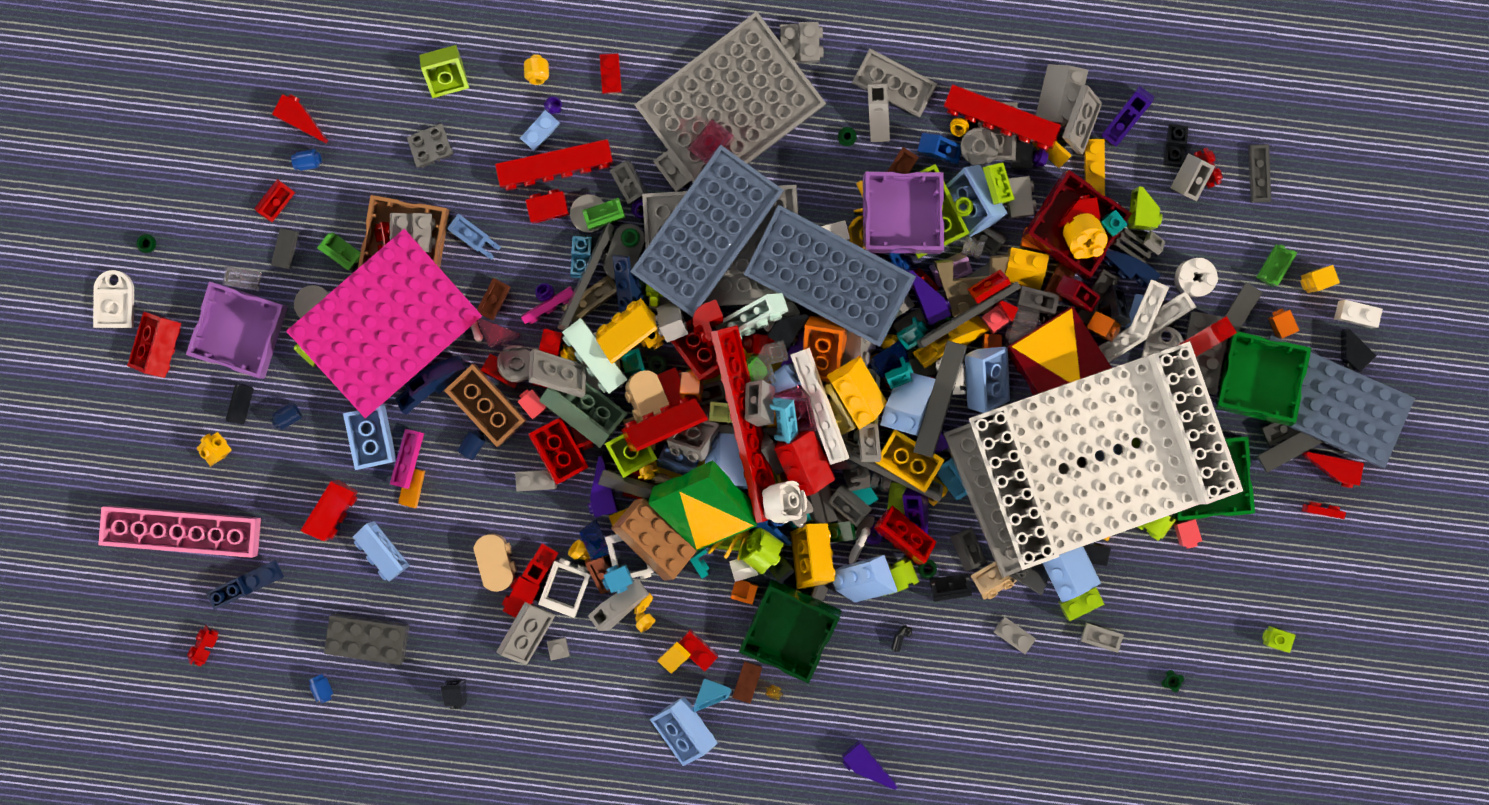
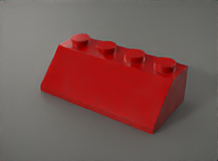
M687 396L678 400L679 404L675 406L669 404L661 407V412L657 414L650 412L643 415V420L636 422V420L625 423V428L621 429L630 451H639L705 422L708 418L695 398L689 399Z

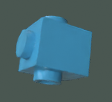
M626 564L619 568L617 565L606 569L607 573L603 575L605 579L602 580L606 590L610 589L611 593L616 591L617 594L628 590L627 586L634 582Z

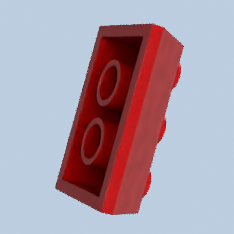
M143 311L127 366L145 374L165 378L170 369L171 357L175 352L177 337L181 332V323Z
M692 318L687 321L688 335L670 342L699 381L715 378L721 374L716 361L715 347L708 348L707 343L702 342L699 332L694 334Z
M561 417L528 434L556 485L589 468Z
M813 428L799 432L791 443L777 441L775 452L788 481L797 482L799 489L804 490L806 496L815 494L835 480Z
M340 480L331 481L300 531L324 542L329 539L332 540L338 531L336 527L339 522L343 523L348 515L346 513L349 506L352 507L357 501L358 497L356 495L358 491Z
M893 505L878 519L874 527L879 535L885 537L895 548L903 552L908 559L914 561L917 565L927 562L936 544L932 537Z

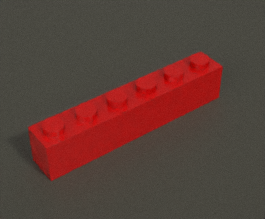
M953 84L944 104V108L950 115L957 117L960 114L965 116L966 121L971 123L981 122L983 123L982 126L987 129L993 130L997 128L1001 130L1000 133L1011 137L1013 134L1019 137L1018 140L1027 144L1030 141L1037 144L1036 147L1046 151L1048 148L1053 150L1061 130L1060 124Z
M605 139L497 163L495 167L500 187L508 191L516 189V185H535V181L539 180L550 182L557 176L568 178L573 176L575 172H580V174L590 173L593 168L599 167V170L608 169L614 162L609 141Z

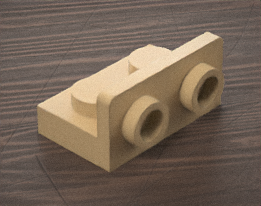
M996 562L971 575L984 600L994 598L999 591L1007 590L1017 582L1011 576L1002 578Z

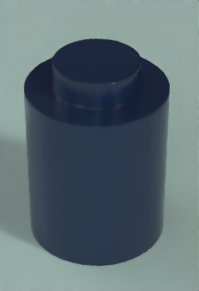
M291 402L274 412L271 421L277 429L284 430L302 419L303 416L296 404Z
M476 430L474 432L469 431L457 451L473 461L486 442L483 439L484 435Z

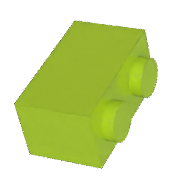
M1096 587L1066 602L1058 601L1066 619L1069 621L1104 605Z

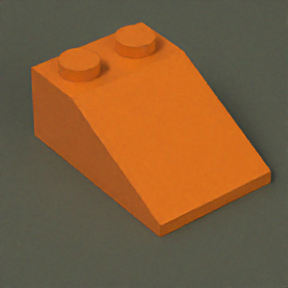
M810 316L805 324L803 350L810 348L821 381L830 382L826 375L840 368L843 364L847 329L826 318Z

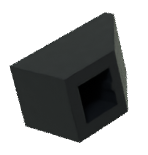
M803 312L776 320L767 336L787 349L789 346L793 347L799 338L796 336L800 329H805L808 315Z

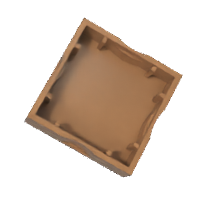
M371 195L366 219V235L361 247L358 268L378 252L379 245H383V241H376L374 228H376L375 224H380V222H390V213L432 214V218L435 219V229L432 230V237L435 238V248L432 249L431 253L427 254L440 268L450 210L443 207L420 203L412 204L397 199Z

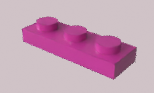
M570 286L559 292L549 300L522 314L521 319L525 324L528 322L533 324L540 319L539 316L545 312L550 314L557 309L556 305L568 303L574 292Z
M405 429L391 477V485L409 489L424 433Z

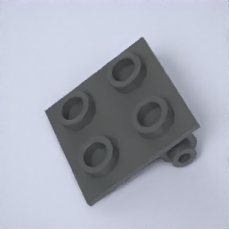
M442 123L407 137L417 168H425L431 162L435 164L436 160L440 162L441 158H450L454 154Z
M1043 563L1009 575L1040 595L1043 594L1049 579Z

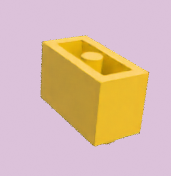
M1334 265L1303 274L1300 281L1302 288L1307 293L1320 291L1340 283Z

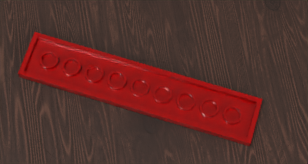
M736 325L712 331L711 335L716 352V361L720 368L721 381L725 389V398L730 410V419L735 431L734 436L739 448V457L744 469L743 474L748 486V495L753 507V515L756 523L768 520L764 516L762 491L775 484L772 468L761 452L764 435L762 426L757 427L745 420L746 383L751 382L739 328Z

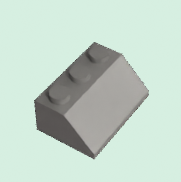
M1048 64L1036 116L1066 128L1081 86L1086 83L1088 70L1070 65Z

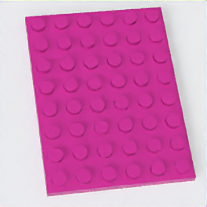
M403 229L286 332L361 415L367 418L479 320L482 315L412 236Z

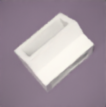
M735 559L729 561L735 582L758 575L756 570L742 560L738 561Z

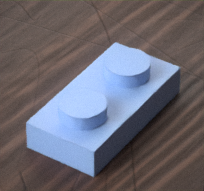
M545 110L520 139L535 152L559 126L560 122Z

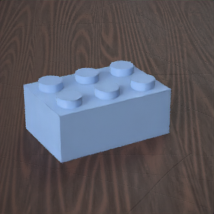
M385 405L379 406L367 418H364L358 410L343 413L355 470L396 462Z

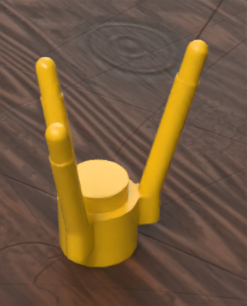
M749 530L734 535V539L724 558H728L738 539L742 540L741 546L743 543L746 544L747 537L750 535L748 533ZM722 541L715 543L707 553L711 554Z

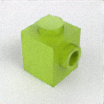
M1268 626V630L1266 629L1263 633L1262 640H1264L1263 644L1290 653L1296 635Z

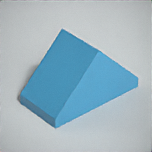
M704 678L693 706V711L697 712L728 699L731 689Z

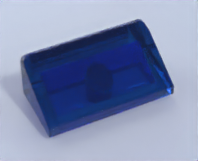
M898 341L872 357L869 366L882 379L885 377V373L902 366L899 358L903 357L905 363L909 362L910 359L903 344Z
M593 520L580 531L590 560L609 555L608 546L597 520Z

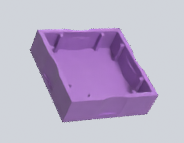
M865 172L863 175V248L871 253L941 254L944 251V221L942 217L944 201L943 172H915L910 174Z
M209 281L201 306L200 318L194 328L186 355L206 362L220 364L256 378L265 379L288 306Z

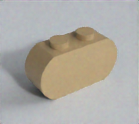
M640 371L627 380L625 397L634 408L632 413L636 421L643 420L642 416L650 412L657 414L661 412V407L669 405L658 376L655 373Z
M495 533L479 538L473 549L483 586L490 591H502L512 584L517 572L515 561H511L510 554H512L511 545L506 543L504 537Z

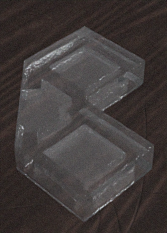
M783 340L763 346L751 368L755 381L764 380L769 384L776 382L771 364L789 359Z

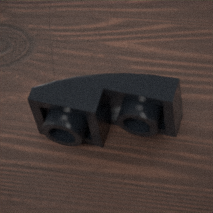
M1169 124L1163 165L1181 168L1187 145L1188 126Z
M1096 542L1083 546L1092 564L1107 566L1111 551L1110 546Z

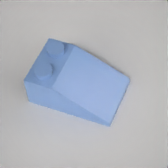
M911 373L913 381L892 390L880 425L918 436L935 379Z

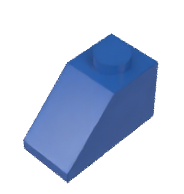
M922 133L918 152L932 158L958 164L961 155L960 144L941 135Z

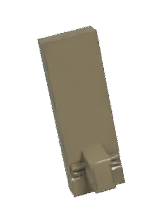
M607 275L584 292L571 320L572 323L585 317L617 294L616 284L611 277ZM568 303L562 307L563 312L565 311Z

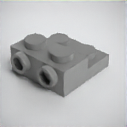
M799 22V24L780 25V42L795 63L820 62V57H823V46H819V38H823V27H819V22Z
M390 213V240L405 229L426 253L432 252V249L435 248V238L432 237V230L435 229V219L432 218V214Z
M705 421L669 437L667 440L669 451L674 456H680V454L687 456L692 462L697 460L703 462L712 449L711 442L720 431V425L711 421Z

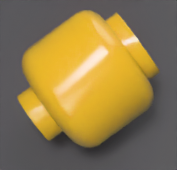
M532 55L524 61L525 79L533 85L543 84L549 78L548 61L542 58L541 55Z

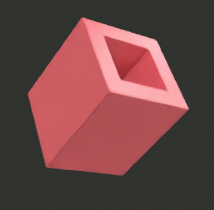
M998 305L981 318L988 326L992 336L1008 325L1009 322Z
M527 389L519 396L521 399L518 403L532 419L538 417L548 408L539 401L541 397L534 389L531 391Z
M1196 519L1183 520L1173 524L1180 546H1186V549L1198 546V542H1202Z

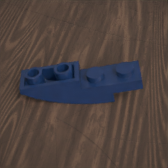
M1107 250L1102 260L1107 266L1110 267L1112 265L1117 270L1115 273L1123 280L1125 278L1130 280L1135 276V281L1142 287L1146 286L1148 288L1151 280L1156 281L1161 276L1146 263L1124 253ZM1168 291L1164 300L1170 295Z
M458 355L438 362L405 383L407 389L395 398L401 412L407 415L434 391L441 393L467 369L462 358Z
M274 560L206 592L215 610L284 576L277 561Z

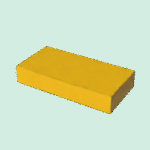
M676 642L657 661L672 674L691 654Z

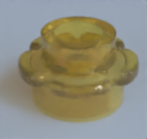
M771 685L766 687L765 695L772 699L780 700V697L784 695L778 686Z

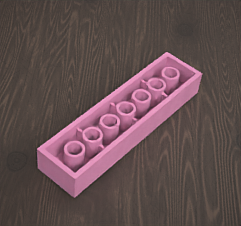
M103 506L101 507L98 545L253 558L258 556L261 518Z

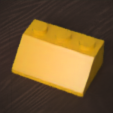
M640 298L637 301H632L622 313L615 314L612 321L607 325L603 324L597 329L596 340L611 364L657 329L655 314Z
M860 355L826 375L858 429L876 420L886 406V399Z
M894 430L881 450V461L875 463L925 493L945 459L935 453L933 458L914 453L916 442L899 431Z
M828 523L806 524L803 528L791 531L797 589L824 585L835 581V569L832 562L833 551L830 545L831 533L828 529Z

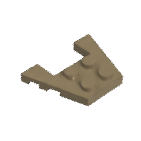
M1007 255L990 256L989 276L1000 269L1003 273L1005 272L1009 261ZM952 260L934 261L945 292V298L948 299L952 308L950 310L951 315L956 317L977 304L967 289L988 276L953 279ZM993 305L987 308L986 310L982 311L978 315L988 313L990 310H992Z

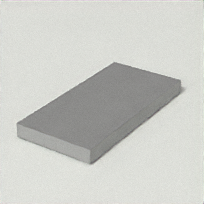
M872 49L868 50L852 81V84L867 92L868 84L888 83L889 103L917 118L921 117L938 84Z

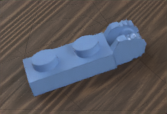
M457 214L447 228L477 252L480 251L491 260L494 256L482 248L484 244L488 242L494 249L499 250L501 246L490 239V236L460 214Z

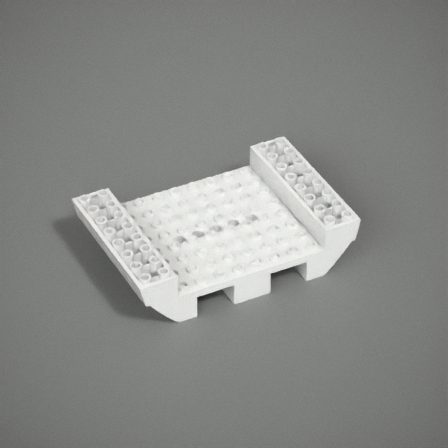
M1190 342L1127 362L969 418L1022 570L1058 558L1059 554L1199 504H1209L1243 491ZM1135 437L1141 442L1138 449L1131 445V441ZM1116 444L1122 446L1123 450L1120 455H1116L1113 452V447ZM1098 450L1104 453V459L1101 462L1095 458V453ZM1079 457H1083L1086 460L1084 468H1080L1077 465ZM1062 463L1068 466V472L1064 475L1058 470L1059 465Z

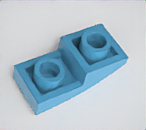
M573 236L571 277H581L591 256L592 237Z

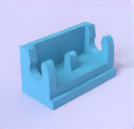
M774 397L772 400L773 404H770V409L775 410L777 434H779L774 435V439L791 443L798 435L794 400Z

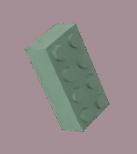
M588 382L585 385V395L583 398L547 388L539 400L599 448L604 445L628 414Z

